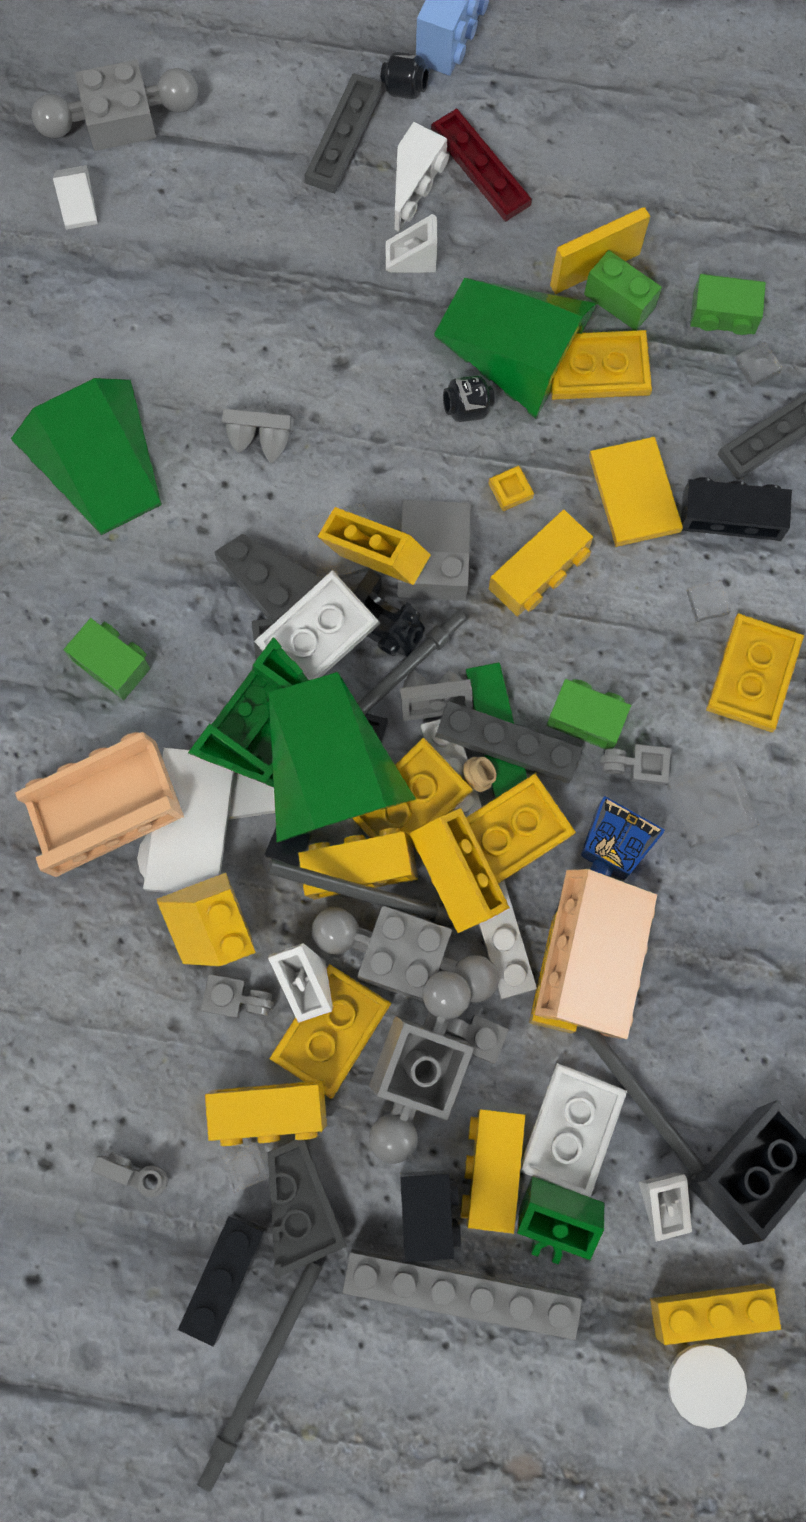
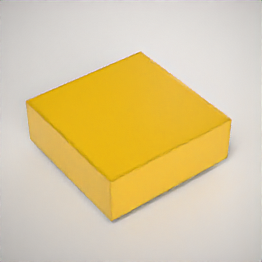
M520 466L489 478L488 484L502 511L513 508L534 497V492Z

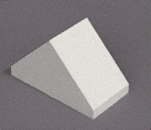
M87 165L56 170L53 181L66 230L98 224Z
M431 214L386 241V270L388 272H436L437 217Z
M304 943L268 956L298 1023L332 1012L333 1004L326 961Z
M674 1172L639 1182L651 1230L656 1242L692 1232L688 1183L685 1174Z

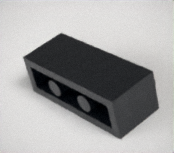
M706 477L689 479L682 496V531L782 541L790 529L792 490L781 489L780 486L774 484L752 486L747 485L743 481L723 483L714 482Z
M234 1213L228 1216L178 1327L179 1331L214 1347L220 1339L268 1229Z

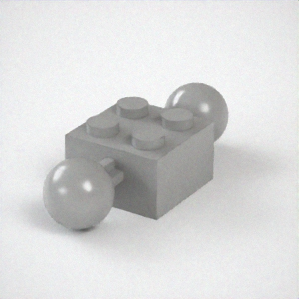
M138 59L75 72L81 100L68 103L65 99L55 94L43 95L35 101L31 117L39 133L54 139L65 136L70 131L73 122L85 120L94 151L155 139L156 134L149 106L163 104L170 111L185 112L196 103L198 86L196 80L188 71L181 68H172L162 74L157 85L144 87Z
M383 905L373 932L360 928L354 915L340 907H331L323 910L313 922V940L322 951L329 954H342L353 948L365 952L358 973V980L423 1003L425 983L432 975L440 971H453L460 974L470 987V1002L479 1003L489 999L497 990L499 983L498 971L495 965L486 957L470 955L460 961L444 957L452 933L450 928Z
M437 972L425 983L423 1001L429 1012L424 1025L395 1015L369 1087L376 1096L395 1102L391 1114L379 1118L372 1126L369 1136L373 1153L386 1163H401L414 1153L418 1143L417 1130L412 1123L416 1110L448 1121L474 1047L463 1039L445 1033L449 1020L463 1014L471 1000V991L467 981L456 972Z

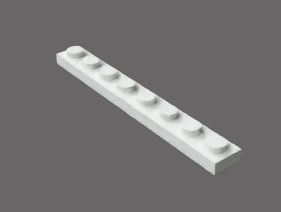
M441 719L421 724L422 737L426 738L464 779L463 767L466 760H468L464 747L435 737ZM476 790L471 792L453 811L461 808L465 817L480 809L482 806L478 792ZM505 881L498 885L510 908L478 924L488 959L495 965L498 971L499 983L497 989L501 1000L537 989Z

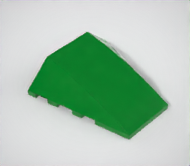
M464 278L439 323L434 336L465 362H470L475 366L481 375L489 381L492 380L504 390L508 397L514 402H519L527 409L530 415L537 419L551 392L552 379L577 332L582 334L597 303Z
M93 378L32 408L11 437L12 442L68 498L72 505L100 535L162 505L131 380Z
M274 637L254 662L251 672L212 724L209 723L188 752L190 755L271 787H274L268 693L309 681L304 675L303 670L294 660L292 661Z
M339 672L268 693L276 842L310 833L315 829L373 811L384 810L416 800Z

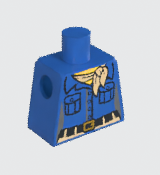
M604 796L594 814L581 856L593 863L590 870L609 877L613 874L625 880L662 836L665 829Z

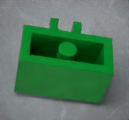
M532 1176L519 1208L517 1234L534 1240L531 1255L536 1257L539 1256L540 1250L543 1247L552 1246L554 1249L552 1252V1262L559 1265L562 1258V1250L591 1261L604 1231L605 1203Z

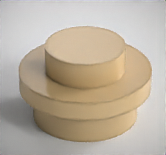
M472 757L464 763V779L474 790L484 792L495 782L496 770L487 758Z

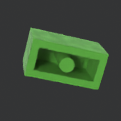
M608 250L589 272L584 295L636 331L656 308L662 287Z
M700 274L693 291L690 326L698 327L705 331L722 330L730 331L737 335H755L763 318L766 282Z
M90 618L63 650L73 663L122 700H125L150 670L145 660L147 654L135 643L130 641L126 645L118 639L120 636L119 632L107 622L103 621L100 625Z
M565 679L546 726L602 749H613L618 741L631 705L625 703V699L615 693L606 692L603 694L593 690L592 686L585 681Z

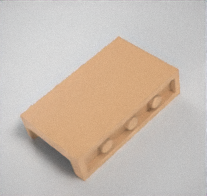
M144 732L127 734L121 739V742L109 748L96 749L89 754L88 758L77 763L65 764L59 767L56 773L46 778L31 780L25 785V788L15 792L17 800L24 803L27 807L42 851V855L35 857L40 871L54 877H58L184 817L158 745L154 739Z
M590 869L566 870L535 1015L546 1019L561 1020L600 1032L605 1037L628 1039L629 1030L633 1022L636 996L640 988L644 957L648 949L647 943L651 923L655 915L657 894Z

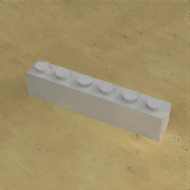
M355 1249L350 1251L342 1292L343 1294L576 1340L582 1298L575 1293L415 1261L405 1262V1259Z

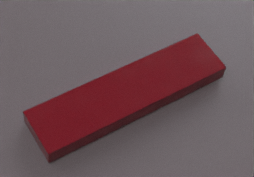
M457 108L431 124V131L447 138V151L505 222L531 206L532 198Z

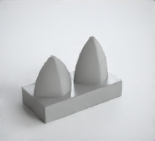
M223 408L222 423L226 424L229 442L238 453H241L249 446L254 438L256 428H259L260 443L266 458L270 463H274L279 458L287 444L289 431L293 432L294 418L292 416Z
M413 670L405 679L403 687L400 688L403 721L442 716L447 701L472 709V686L470 679L463 680L460 676L448 670L439 680V683L429 684L425 677Z

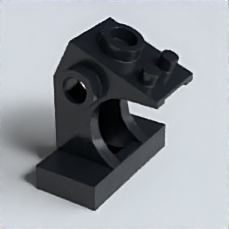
M369 569L354 594L376 619L382 614L394 621L395 625L391 626L389 632L375 628L367 637L377 642V646L386 654L395 656L396 653L407 657L412 649L420 643L425 631V627L419 619L420 614L408 602L401 609H398L383 601L377 595L382 588L381 575Z

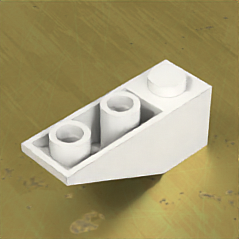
M415 122L412 123L397 149L395 230L400 231L406 221L410 222L412 220L420 198L422 196L426 197L429 194L433 185V178L437 172L442 173L449 160L447 138Z

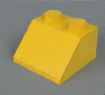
M227 873L157 898L158 906L183 964L223 966L256 953L249 928Z

